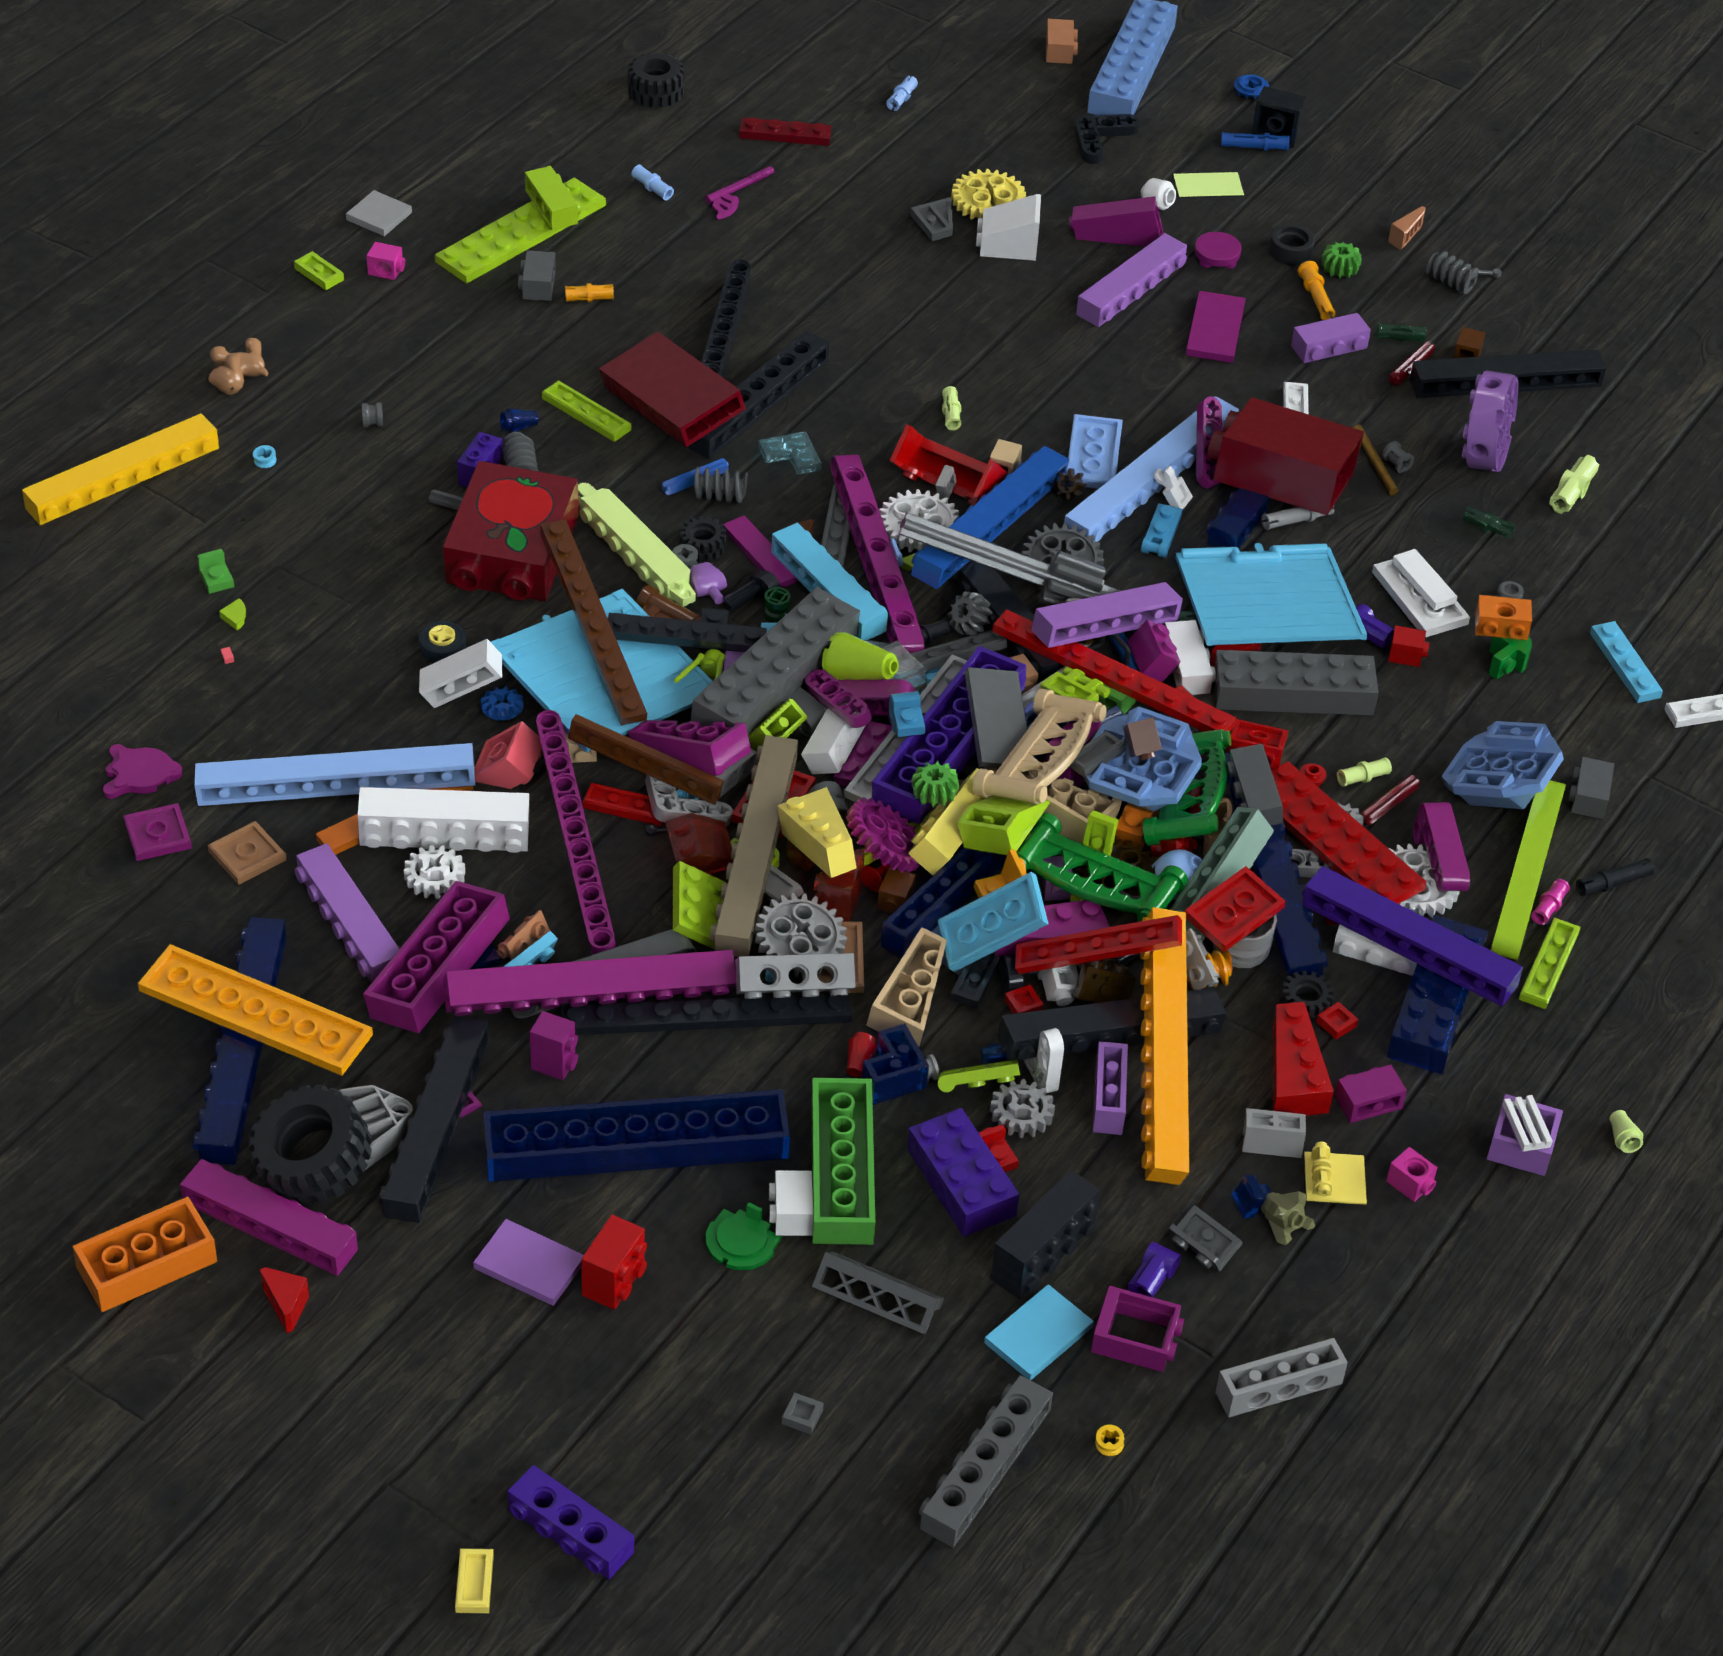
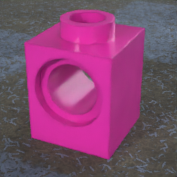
M379 242L373 244L367 254L368 275L395 280L399 272L404 270L405 258L402 257V247Z
M1409 1147L1391 1162L1386 1181L1415 1202L1423 1194L1425 1196L1428 1195L1435 1187L1436 1181L1434 1179L1438 1167Z

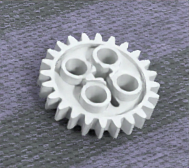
M919 489L916 490V494H912L909 490L906 491L905 496L897 493V499L889 497V503L883 502V508L879 509L889 539H895L896 544H899V550L908 547V552L910 553L913 549H924L927 544L899 535L900 525L906 512L946 527L951 526L959 516V510L954 509V503L948 504L947 497L940 500L939 493L930 496V491L921 494Z
M1408 844L1405 850L1400 845H1397L1396 852L1390 849L1426 881V890L1399 905L1423 917L1424 913H1428L1432 918H1434L1436 911L1443 915L1445 908H1452L1453 902H1457L1460 891L1439 892L1437 890L1428 853L1423 851L1422 845H1419L1417 849H1413L1412 845Z

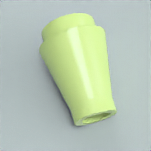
M1617 1110L1613 1112L1609 1120L1612 1124L1616 1147L1625 1153L1639 1150L1643 1145V1132L1632 1122L1625 1111Z

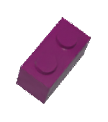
M1146 620L1127 642L1140 672L1163 682L1181 661L1176 652L1177 648L1170 639L1169 630L1161 623L1155 624Z
M542 1011L530 1031L532 1070L560 1080H564L569 1070H574L578 1061V1054L575 1053L578 1036L575 1035V1022Z
M1390 1064L1340 1078L1336 1088L1335 1099L1349 1123L1402 1109L1407 1090Z

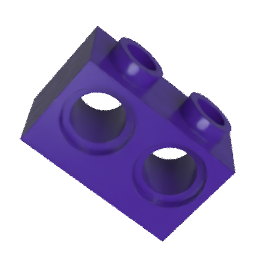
M482 432L477 434L457 462L458 485L468 487L478 461L501 465L503 462L502 438Z

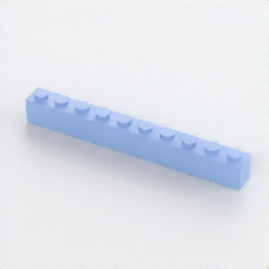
M1215 396L1222 405L1223 430L1228 413L1231 410L1239 412V409ZM1197 411L1066 514L1064 523L1067 524L1068 529H1072L1074 525H1077V532L1086 529V537L1094 535V542H1098L1110 529H1114L1121 520L1129 517L1141 504L1144 505L1153 494L1162 490L1164 486L1154 479V473L1158 469H1161L1164 474L1166 468L1171 466L1177 477L1184 469L1190 468L1196 460ZM1205 426L1207 434L1212 437V429L1209 426Z
M472 743L195 764V791L198 806L359 794L360 787L433 789L475 785Z

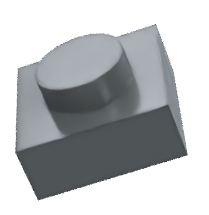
M794 1392L782 1416V1424L812 1435L823 1412L824 1403Z

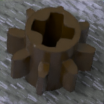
M1068 468L1067 474L1064 472L1058 473L1060 478L1058 482H1054V485H1058L1059 488L1058 495L1067 493V500H1073L1074 494L1077 496L1083 495L1081 490L1087 486L1081 479L1084 475L1083 473L1075 475V470L1072 468ZM1073 481L1074 485L1068 487L1067 483Z

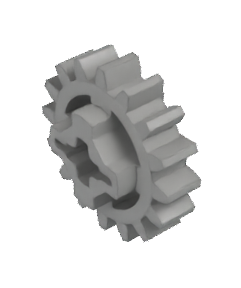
M1022 1079L1019 1085H1016L1014 1081H1010L1009 1087L1002 1084L1000 1085L999 1092L993 1093L990 1106L992 1121H999L998 1126L1004 1125L1005 1128H1008V1135L1010 1136L1014 1132H1018L1019 1137L1023 1138L1024 1133L1028 1132L1031 1137H1035L1036 1130L1044 1133L1046 1125L1052 1124L1055 1105L1052 1104L1053 1096H1046L1047 1088L1045 1087L1037 1089V1082L1035 1081L1031 1085H1026L1025 1079Z

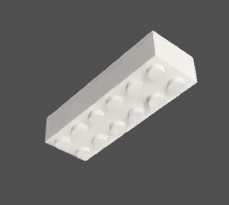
M360 787L358 804L360 846L371 848L379 846L396 847L399 849L422 847L429 850L430 845H433L435 849L443 845L445 849H454L455 851L464 849L480 850L483 852L501 850L511 853L528 851L529 793Z

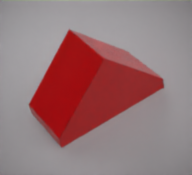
M267 1267L260 1269L262 1288L286 1333L292 1332L309 1298L307 1278Z

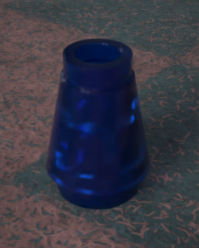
M507 408L506 411L500 413L501 428L509 433L538 425L539 422L536 410Z

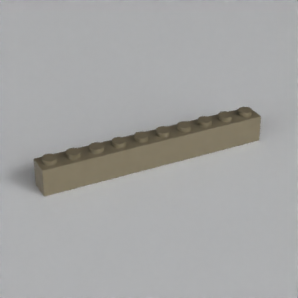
M766 735L763 746H758L756 762L759 763L758 765H753L751 781H754V783L748 784L746 800H749L748 804L744 803L742 807L741 819L744 822L738 823L736 839H739V842L733 843L731 859H734L733 863H728L726 879L729 881L722 885L721 900L724 901L723 904L718 903L716 920H718V924H713L711 929L710 941L715 942V951L733 950V956L736 957L749 956L755 934L754 930L781 827L777 805L787 802L796 766L798 740Z

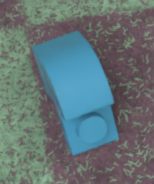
M919 692L890 694L889 715L893 732H897L898 737L925 734Z

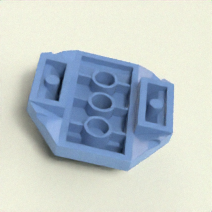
M1137 707L1128 711L1129 714L1103 723L1093 739L1107 731L1125 742L1126 750L1108 763H1101L1098 769L1092 774L1087 775L1086 778L1083 777L1088 787L1153 812L1167 804H1177L1201 767V756L1192 737L1189 724L1142 707ZM1154 717L1162 749L1155 751L1156 757L1140 761L1139 756H1130L1122 725Z
M1496 721L1487 727L1488 731L1474 736L1463 744L1443 773L1442 780L1444 785L1453 794L1460 795L1469 805L1524 809L1536 793L1544 790L1563 761V754L1545 724Z

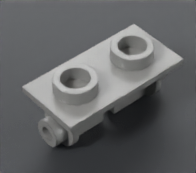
M1191 928L1186 931V974L1195 991L1201 990L1207 985L1212 987L1218 984L1217 978L1219 974L1216 973L1211 960H1206L1205 958L1208 953L1202 943L1201 935H1197L1196 931H1193Z

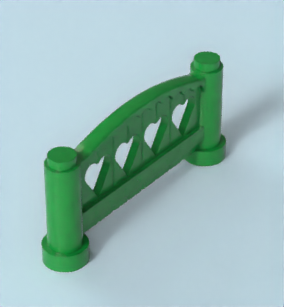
M1219 729L1192 733L1199 754L1209 753L1207 755L1208 761L1201 763V767L1198 770L1206 769L1204 772L1206 777L1201 780L1193 779L1177 804H1167L1160 808L1158 819L1157 817L1144 818L1143 834L1148 846L1159 845L1163 840L1213 834L1219 830L1218 817L1215 813L1222 801L1227 783V765L1223 749L1231 746L1229 730ZM1204 786L1201 796L1194 797L1186 794L1197 787ZM1197 803H1202L1199 806L1201 810L1199 813L1191 814L1183 811Z
M1049 813L1041 815L1032 831L1016 851L1018 857L1024 860L1026 871L1031 869L1055 886L1084 900L1108 908L1137 914L1138 922H1141L1143 917H1147L1153 907L1166 909L1174 896L1180 894L1188 883L1187 874L1177 866H1166L1160 875L1157 876L1059 835L1062 831L1061 822L1057 817ZM1060 854L1063 857L1064 866L1056 867L1053 863L1044 862L1043 859ZM1086 865L1089 877L1082 878L1078 874L1070 873L1068 870ZM1110 875L1113 877L1115 887L1108 889L1103 884H1096L1093 881ZM1136 886L1139 890L1140 899H1132L1129 895L1120 894L1119 891Z

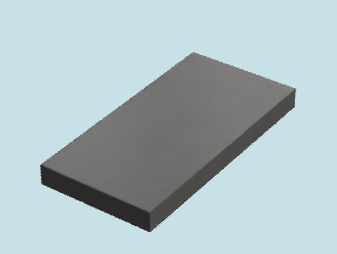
M968 667L965 671L978 766L999 768L1027 731L1018 671Z

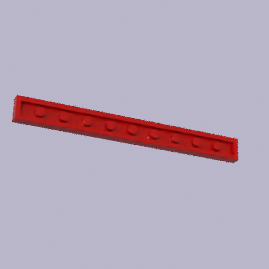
M1006 610L993 624L992 632L1066 667L1079 669L1085 673V676L1091 679H1098L1104 685L1182 722L1188 723L1190 726L1203 732L1219 729L1229 730L1230 732L1236 724V717L1077 642L1048 648L1031 631L1033 621L1014 612Z

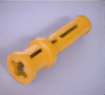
M1314 261L1302 263L1297 271L1300 278L1304 280L1303 286L1305 290L1311 293L1321 319H1331L1329 311L1331 316L1334 317L1335 310L1323 287L1324 278L1318 273V265Z

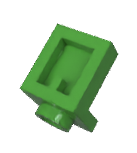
M222 549L197 556L199 574L209 594L234 587V580L225 564Z

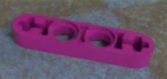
M1212 396L1205 398L1197 405L1196 477L1198 483L1206 489H1210L1219 483L1213 480L1217 461L1208 459L1205 453V448L1209 447L1212 438L1207 434L1205 426H1209L1213 434L1216 430L1222 431V405L1217 398Z
M821 669L814 670L806 676L805 683L810 694L850 727L860 728L870 722L872 716L867 704L827 671Z

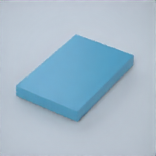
M1048 1284L985 1337L984 1343L1024 1377L1032 1380L1091 1330L1094 1321Z

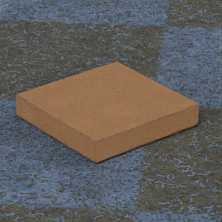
M256 821L208 845V852L238 885L286 861V853Z

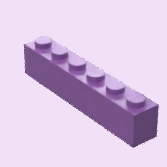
M1164 233L1078 296L1076 315L1097 327H1100L1106 321H1110L1118 312L1126 309L1129 304L1138 300L1145 292L1153 289L1156 284L1164 278H1168L1178 268H1181L1187 259V245Z
M1166 582L1046 606L1036 609L1031 631L1048 648L1139 629L1146 620L1155 624L1177 621L1183 599Z
M327 843L296 855L297 867L295 868V874L298 881L307 886L312 902L317 901L324 920L331 922L333 932L337 939L343 940L348 956L356 959L361 975L363 977L367 976L372 983L399 951V947Z

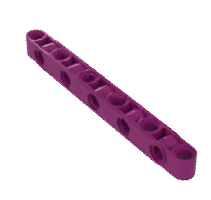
M858 454L833 455L831 458L832 476L874 599L884 606L888 612L886 635L893 654H895L896 658H903L907 654L924 650V639L861 459Z

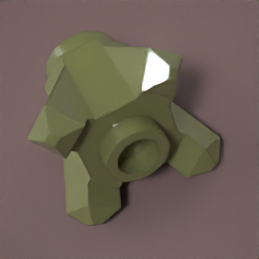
M1299 1191L1287 1194L1272 1192L1263 1199L1261 1211L1265 1214V1218L1269 1220L1277 1243L1287 1245L1292 1240L1290 1234L1295 1229L1303 1227L1309 1230L1315 1227L1314 1219L1306 1216L1304 1212L1306 1204L1305 1193Z

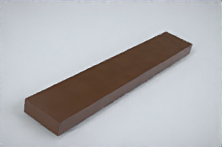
M575 714L572 718L568 739L716 805L724 780L580 715Z

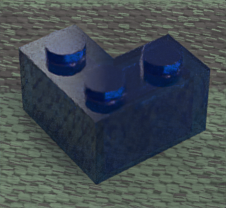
M906 1024L878 1031V1056L864 1060L862 1068V1079H872L873 1105L927 1088L929 1065Z

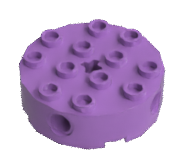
M1486 370L1482 375H1477L1475 389L1477 390L1472 389L1469 403L1473 405L1469 414V424H1465L1463 439H1467V444H1464L1462 458L1466 459L1468 468L1499 472L1505 463L1512 438L1510 427L1511 423L1515 422L1518 379L1515 375Z

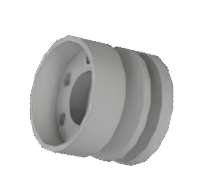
M1276 914L1228 949L1233 967L1252 968L1260 965L1268 958L1277 923ZM1213 943V950H1218L1222 953L1223 951Z

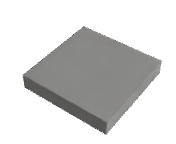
M373 190L346 213V220L385 236L412 213V206Z

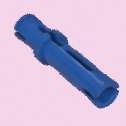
M1222 132L1221 147L1288 151L1290 136L1269 135V133L1255 135Z

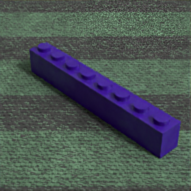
M1322 866L1305 886L1303 906L1503 1007L1519 985L1522 966L1337 872Z

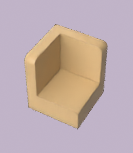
M998 439L990 459L1000 466L1008 467V473H1013L1021 462L1022 445Z

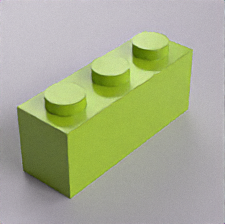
M551 166L525 172V191L552 231L578 224V214L581 212L579 202L573 199L570 189L564 186L561 176L556 174Z

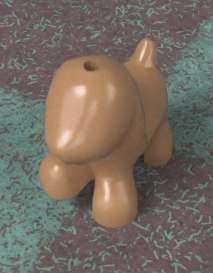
M248 338L245 341L246 353H228L225 347H214L210 351V357L217 368L211 371L208 378L209 382L221 392L233 395L243 387V376H268V371L265 369V363L261 355V342L258 339Z

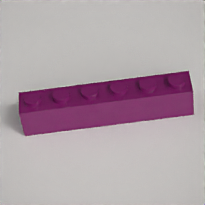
M201 1159L180 1184L182 1199L189 1197L197 1210L336 1276L341 1273L358 1251L356 1231L350 1226L332 1221L321 1212H313L301 1206L295 1200H288L279 1196L270 1188H262L250 1182L242 1175L237 1176L226 1171L219 1164H212Z

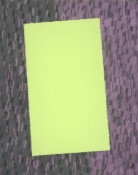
M1238 172L1173 174L1179 197L1244 195Z

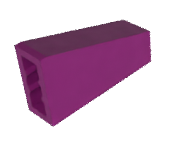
M1155 196L1074 206L1073 214L1069 217L1070 230H1074L1076 239L1146 247L1164 234Z

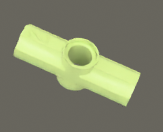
M1590 455L1580 457L1571 470L1567 469L1564 472L1559 486L1549 502L1555 512L1560 514L1569 512L1577 499H1582L1585 496L1590 481L1599 468L1595 457Z

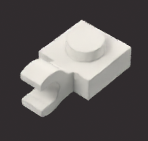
M1171 466L1166 468L1164 474L1161 469L1154 473V479L1166 487L1163 494L1170 506L1184 509L1193 496L1182 476L1176 477L1175 471Z

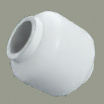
M1152 178L1142 187L1141 197L1155 196L1158 209L1165 210L1174 203L1176 191L1171 182Z

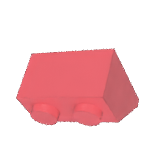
M521 721L486 740L475 765V782L508 789L528 783L534 775L533 769L535 764L541 757L540 752L542 748L539 736Z

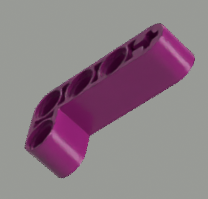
M901 679L838 680L867 704L871 715H887L891 726L889 715L890 694L915 691L912 684Z
M1449 802L1421 803L1413 826V839L1416 845H1426L1437 890L1439 892L1468 891L1470 873L1451 804Z

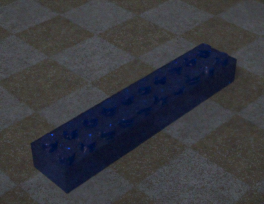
M783 1089L484 1112L488 1182L789 1159L790 1134Z

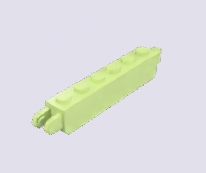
M586 482L578 484V494L580 495L579 512L583 522L588 523L595 530L597 536L602 537L609 544L611 550L617 552L623 558L625 564L629 567L631 566L638 573L642 581L658 589L662 596L677 602L683 607L695 602L696 593L690 586V569L609 489L601 488L596 490L591 484Z

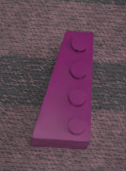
M646 720L629 731L631 739L713 776L721 775L725 769L751 753L745 722H736L734 727H725V722H714L713 726H701L700 721H690L678 726L677 721Z
M1087 900L1045 905L1048 925L995 951L994 955L1016 954V944L1110 926L1101 906Z

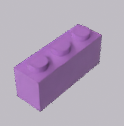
M1358 313L1294 327L1291 347L1303 363L1367 349L1371 329Z
M1098 1043L1094 1085V1133L1122 1135L1126 1114L1128 1044Z

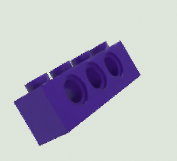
M535 1465L508 1490V1508L515 1518L530 1523L542 1537H549L554 1540L566 1554L578 1557L593 1573H600L607 1579H610L633 1555L634 1535ZM541 1505H547L548 1507H546V1508H541V1507H539V1506H541ZM565 1523H574L573 1525H564ZM592 1540L599 1541L598 1543H589Z

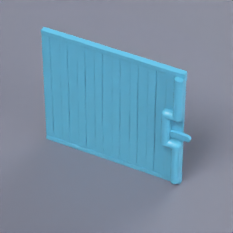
M1255 543V551L1240 552L1237 547L1184 548L1181 549V553H1176L1175 559L1207 646L1367 639V632L1333 553L1326 543L1273 545L1269 551H1264L1262 544Z
M623 589L599 599L607 618L609 613L649 616ZM573 610L553 618L549 615H543V622L501 639L498 638L491 641L494 647L502 654V664L545 710H553L559 713L563 729L568 735L571 720L575 714L624 736L644 722L620 724ZM617 640L648 713L647 720H663L691 708L693 699L713 682L696 666L682 680L674 683V679L693 662L679 646ZM577 743L585 753L592 750Z

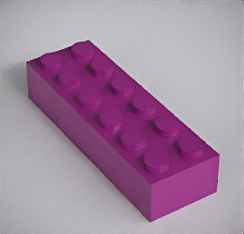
M455 881L363 993L370 1019L420 1033L445 1001L443 986L445 973L447 971L470 970L509 921L510 917L504 894Z

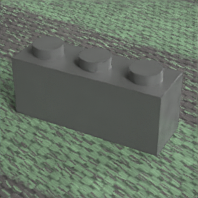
M1263 743L1231 749V761L1226 762L1229 777H1234L1235 782H1233L1234 794L1236 799L1241 798L1242 802L1239 806L1259 809L1270 826L1283 823V805Z

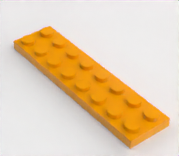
M171 944L138 982L139 991L341 1076L373 1036L372 1027Z

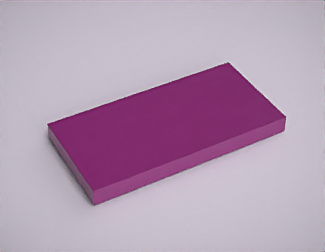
M1199 291L1186 355L1233 363L1246 298Z

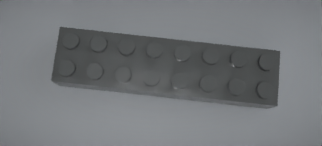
M816 587L693 699L691 721H700L701 726H713L714 722H725V727H734L736 722H745L749 735L805 682V678L810 672L818 670L822 666L823 652L825 648L829 649L832 641L828 640L837 632H846L853 636L857 634L860 610Z

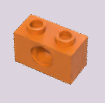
M1479 595L1475 612V635L1528 640L1532 624L1531 600Z

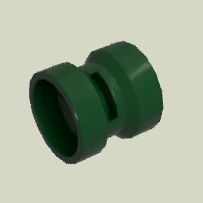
M773 587L765 592L764 617L771 623H778L790 612V593L781 587Z

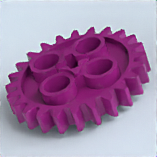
M865 797L861 800L858 799L847 811L848 816L846 820L849 821L847 827L853 830L851 835L858 837L857 844L864 845L866 847L864 851L871 852L874 860L879 858L883 866L889 864L892 870L898 868L901 873L905 870L910 873L920 866L908 854L914 845L911 840L917 834L914 832L916 827L909 826L907 824L908 819H902L899 811L893 812L889 804L887 807H884L880 800L876 803L872 798L867 800Z

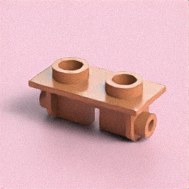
M539 910L535 915L527 916L524 922L514 931V936L510 935L504 942L498 944L496 952L499 957L503 959L509 957L512 961L550 931L542 911Z

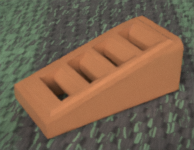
M1421 206L1393 222L1388 242L1399 250L1404 248L1422 227L1426 208Z

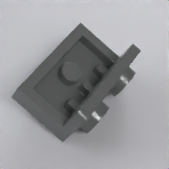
M1195 1205L1177 1226L1172 1223L1169 1227L1174 1236L1171 1240L1184 1251L1188 1248L1197 1254L1195 1259L1208 1269L1213 1266L1221 1271L1243 1244L1238 1237Z

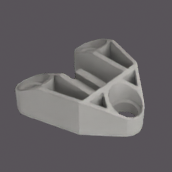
M374 1085L340 1089L339 1091L353 1102L371 1134V1157L369 1160H365L368 1164L366 1169H368L399 1146L401 1139H403L407 1132L408 1120L413 1116L412 1105L406 1099ZM403 1110V1111H405V1112H407V1113L402 1114V1113H397V1112H395V1111Z

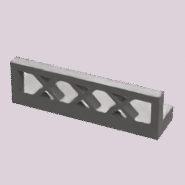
M834 1251L825 1252L812 1285L816 1289L923 1334L927 1332L934 1311L940 1309L944 1300L939 1295ZM828 1267L839 1272L842 1284L831 1287L822 1283ZM846 1274L854 1277V1279L848 1281ZM859 1280L866 1282L871 1295L863 1299L855 1297L850 1284ZM873 1286L880 1288L882 1290L876 1292ZM845 1287L847 1293L842 1292L838 1289ZM886 1292L894 1294L899 1307L890 1311L883 1309L878 1296ZM901 1298L911 1302L904 1304ZM873 1299L875 1305L868 1303L866 1301ZM918 1304L927 1308L921 1325L910 1320L906 1311L907 1307ZM901 1310L903 1317L894 1313Z

